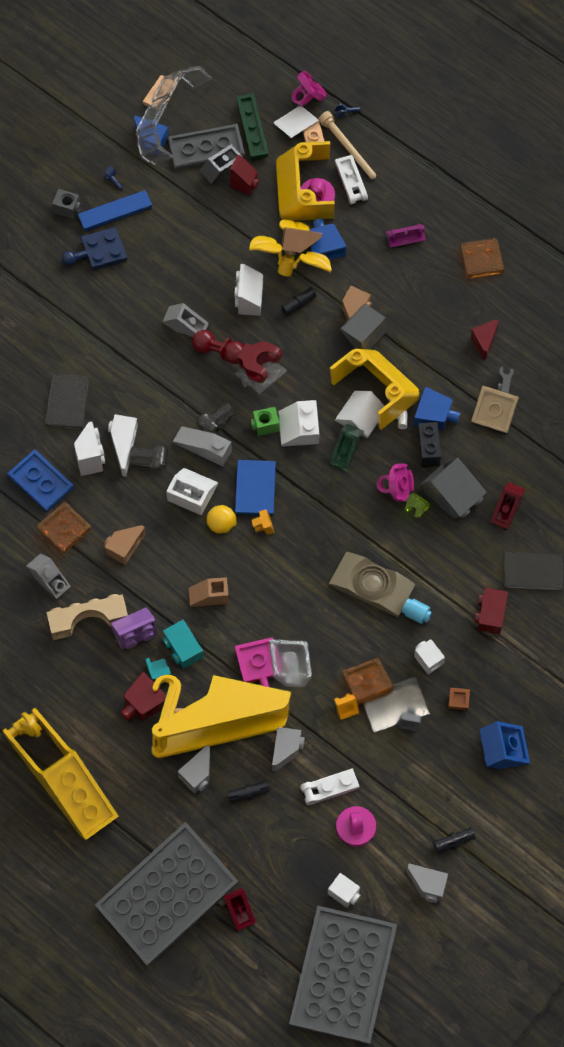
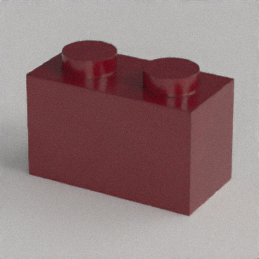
M485 588L484 594H480L478 605L482 607L481 612L476 613L475 623H478L477 630L501 634L508 595L507 591Z

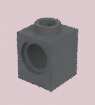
M58 189L52 203L53 213L74 219L76 213H79L82 207L79 195Z

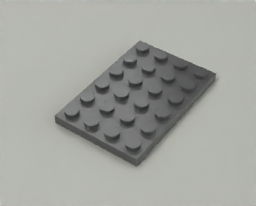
M185 822L101 898L95 906L144 963L149 966L240 882Z
M317 906L289 1026L370 1045L397 924Z

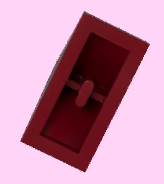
M495 319L472 329L471 339L484 360L487 359L498 329L499 320Z
M243 888L224 896V904L237 931L256 923Z

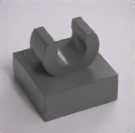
M408 706L407 711L401 712L397 728L417 731L421 716L415 715V707Z

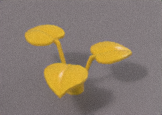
M285 219L279 223L282 230H284V227L309 231V227L302 222ZM257 236L250 243L249 251L260 250L278 253V273L283 276H291L293 269L297 268L300 261L331 273L330 261L323 254L307 252L306 254H301L295 261L293 255L285 254L282 257V246L277 244V241L273 238Z

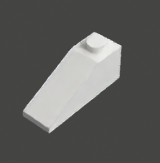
M114 415L113 421L109 422L108 432H111L122 476L126 477L138 427L137 418Z

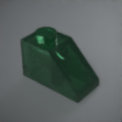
M346 424L340 431L330 464L347 471L359 448L364 430Z

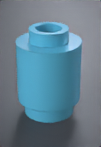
M408 598L402 608V613L406 617L420 624H423L424 621L428 622L432 614L429 611V606L415 599L411 600Z

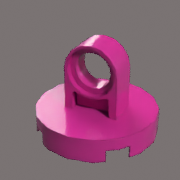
M303 70L297 75L301 85L292 94L294 103L299 106H305L313 97L319 101H323L327 97L325 90L319 83L312 80L313 77ZM304 93L303 99L298 101V96Z
M309 179L301 186V190L308 189L315 193L316 202L335 200L334 187L324 179Z
M403 463L395 464L392 466L389 475L378 478L377 488L379 491L391 493L392 497L398 502L411 499L409 494L410 491L414 490V479L411 470L406 468L408 465ZM384 479L389 480L388 489L383 486Z
M352 806L345 809L339 815L336 822V832L339 839L349 844V846L361 847L368 844L375 835L376 821L373 814L367 809L360 806Z

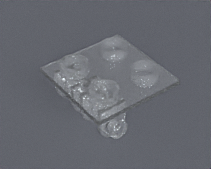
M267 362L261 365L266 369L268 376L264 383L250 380L246 375V371L242 368L235 375L241 379L240 382L244 387L250 386L260 394L287 372L279 363Z

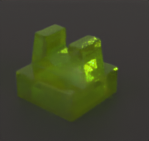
M410 494L405 510L410 511L412 507H415L416 513L414 516L418 518L429 508L430 503L417 494Z

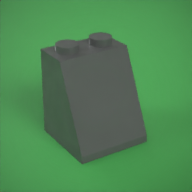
M458 457L445 461L418 485L453 519L463 518L469 514V508L482 502V496L487 493Z

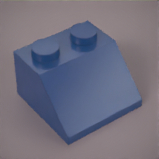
M497 721L479 729L487 767L503 769L530 764L523 726Z

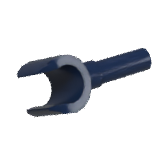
M339 104L334 111H338L336 117L342 118L345 113L360 112V107L349 108L344 104Z
M109 166L105 170V178L111 180L119 190H122V185L114 177L117 173L116 170Z

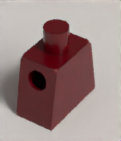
M144 672L123 696L127 706L120 713L127 721L135 714L144 721L163 709L167 695L160 688L154 692V682Z

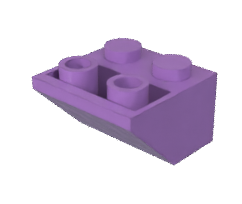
M147 607L111 623L112 631L121 650L133 648L138 642L148 641L157 634L155 618Z

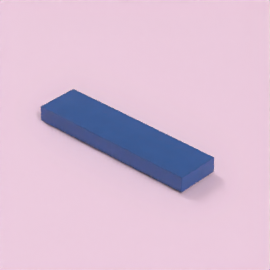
M146 190L79 213L78 218L84 231H88L152 208V203Z

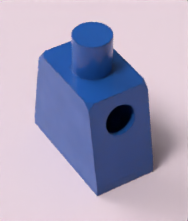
M316 219L313 222L314 228L309 231L322 233V238L310 246V252L323 254L329 260L346 256V245L335 225H325L323 219Z
M425 387L414 418V426L418 427V423L437 422L438 429L443 430L447 421L458 423L461 413L451 410L453 401L451 398Z

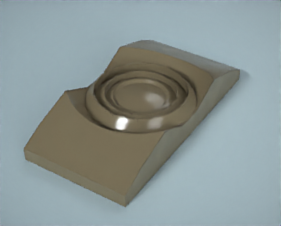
M350 552L345 553L329 582L330 586L395 617H399L405 602L415 587V583L398 572L385 569L366 557Z

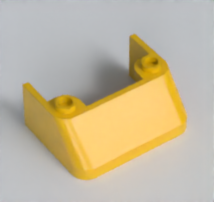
M330 141L302 142L278 157L276 171L279 215L283 220L334 219V201L316 202V196L313 191L308 189L301 190L299 161L330 160Z
M353 349L330 367L331 383L333 385L337 384L354 369L362 365L387 387L385 394L390 401L377 412L379 428L382 430L418 401L419 389L378 351Z

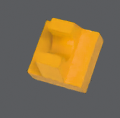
M266 509L259 511L260 517L252 520L255 531H265L267 535L273 534L274 529L269 513Z
M346 694V697L341 699L335 698L340 720L359 714L356 698L353 694Z

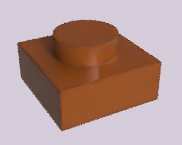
M450 688L448 709L468 711L470 689Z

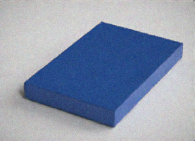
M35 449L7 473V476L46 513L74 489V485Z
M238 460L235 515H260L259 511L266 509L270 516H274L276 461Z

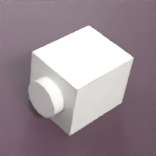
M431 639L427 642L423 641L416 646L414 657L427 674H430L444 664V655Z
M341 873L328 888V895L346 908L350 904L355 905L361 896L359 894L360 887Z

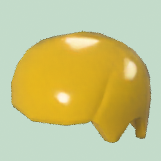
M225 505L215 506L207 514V525L211 531L217 534L228 533L236 526L235 513Z

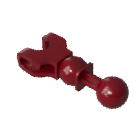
M199 330L192 338L193 348L197 352L205 354L213 350L220 353L222 361H227L230 364H239V367L246 371L247 377L258 383H264L268 378L266 369L261 365L267 362L277 363L283 356L279 347L268 342H259L253 345L246 343L243 345L239 341H231L230 338H227L223 343L215 340L214 335L208 330Z

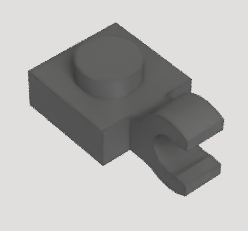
M503 367L500 368L499 377L503 383L498 384L499 391L509 393L513 369H510V373L506 375L503 373Z

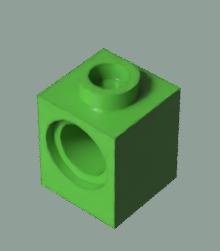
M275 407L253 411V419H250L252 429L256 430L258 436L280 431V422ZM262 420L269 421L266 424L261 423Z

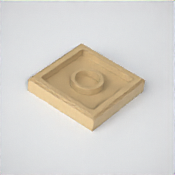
M482 386L471 422L508 433L519 397Z

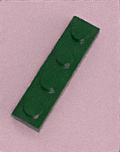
M254 93L236 96L251 160L269 157Z

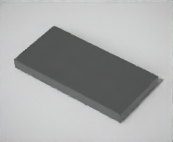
M238 124L167 137L175 170L204 165L208 158L230 144L245 157Z

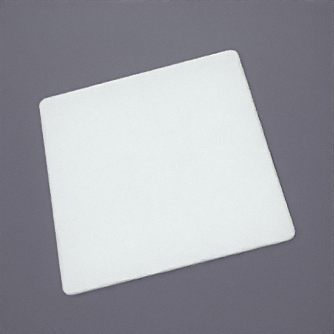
M299 106L276 120L274 124L292 138L317 122L318 119L304 107Z

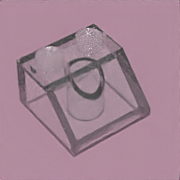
M270 640L273 677L284 686L304 687L312 677L307 641Z

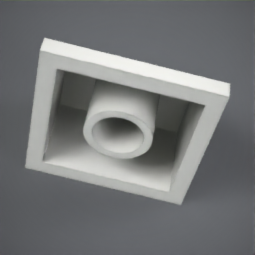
M316 400L297 401L278 411L281 447L319 444Z

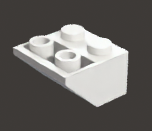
M241 264L240 271L236 272L235 307H238V314L261 316L263 274L245 264Z
M88 422L74 443L81 476L103 471L102 464H105L98 428H94L93 423Z
M183 468L174 476L166 491L167 501L202 515L218 482Z

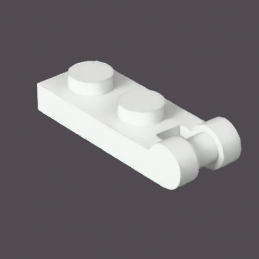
M353 156L335 159V165L346 191L349 204H355L359 200H368L367 192ZM359 190V193L354 194L353 191Z
M352 768L313 782L303 783L300 785V788L305 793L306 805H312L359 789V784ZM317 789L319 794L313 795L312 790Z

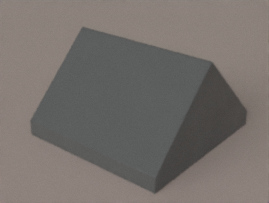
M363 304L340 330L355 349L370 350L387 332L386 317L368 305Z

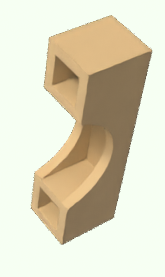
M113 594L101 600L92 599L88 603L83 604L74 603L66 608L57 607L47 612L53 640L72 636L76 624L87 617L100 618L111 627L112 622L128 616L123 594Z

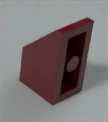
M237 154L230 167V188L251 195L253 189L256 190L259 184L258 172L241 155Z
M508 482L503 488L491 522L509 529L526 489Z

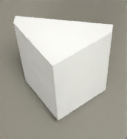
M354 391L335 421L367 439L378 424L377 412L384 405L372 391Z

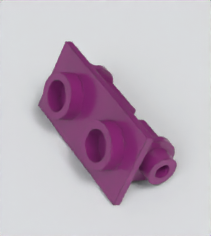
M421 224L386 231L390 248L426 241L424 235L425 228Z

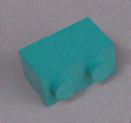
M184 620L163 630L164 638H162V641L167 649L170 648L172 650V657L177 665L180 663L184 669L203 658V650Z

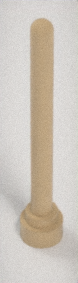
M329 111L324 112L318 118L321 125L329 128L369 178L375 179L376 173L335 125L333 115Z

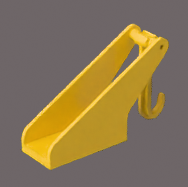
M163 675L157 678L153 685L154 692L158 690L163 682H167L170 685L159 723L155 724L152 728V754L157 758L201 749L207 745L213 746L277 731L278 727L283 728L289 714L291 692L213 675L209 692L205 697L175 713L181 692L180 681L172 675Z
M36 708L31 710L32 713L30 715L23 712L21 714L22 718L12 724V728L9 730L5 728L2 732L79 835L87 840L119 816L76 751L66 745ZM37 721L64 754L63 758L44 771L34 763L14 739L17 735L21 736L24 733L38 738L41 735L40 731L42 728Z

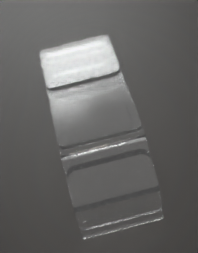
M201 66L180 69L163 77L151 100L150 107L147 108L136 129L140 155L154 165L173 157L172 154L161 147L156 125L180 78H183L193 87L212 79Z

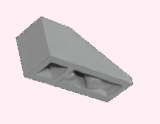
M183 426L173 440L174 444L221 466H224L232 452L231 441L213 433Z

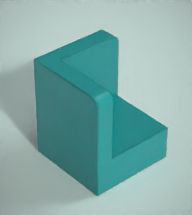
M149 658L145 659L147 670L153 682L160 676L171 675L165 659L150 662Z

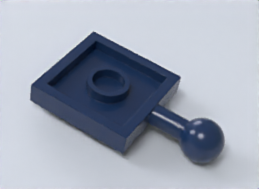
M116 227L81 236L84 250L76 253L66 251L62 255L63 263L68 266L73 265L76 260L87 257L92 270L127 261V255Z

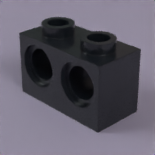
M418 423L417 434L421 467L440 466L441 450L438 423Z

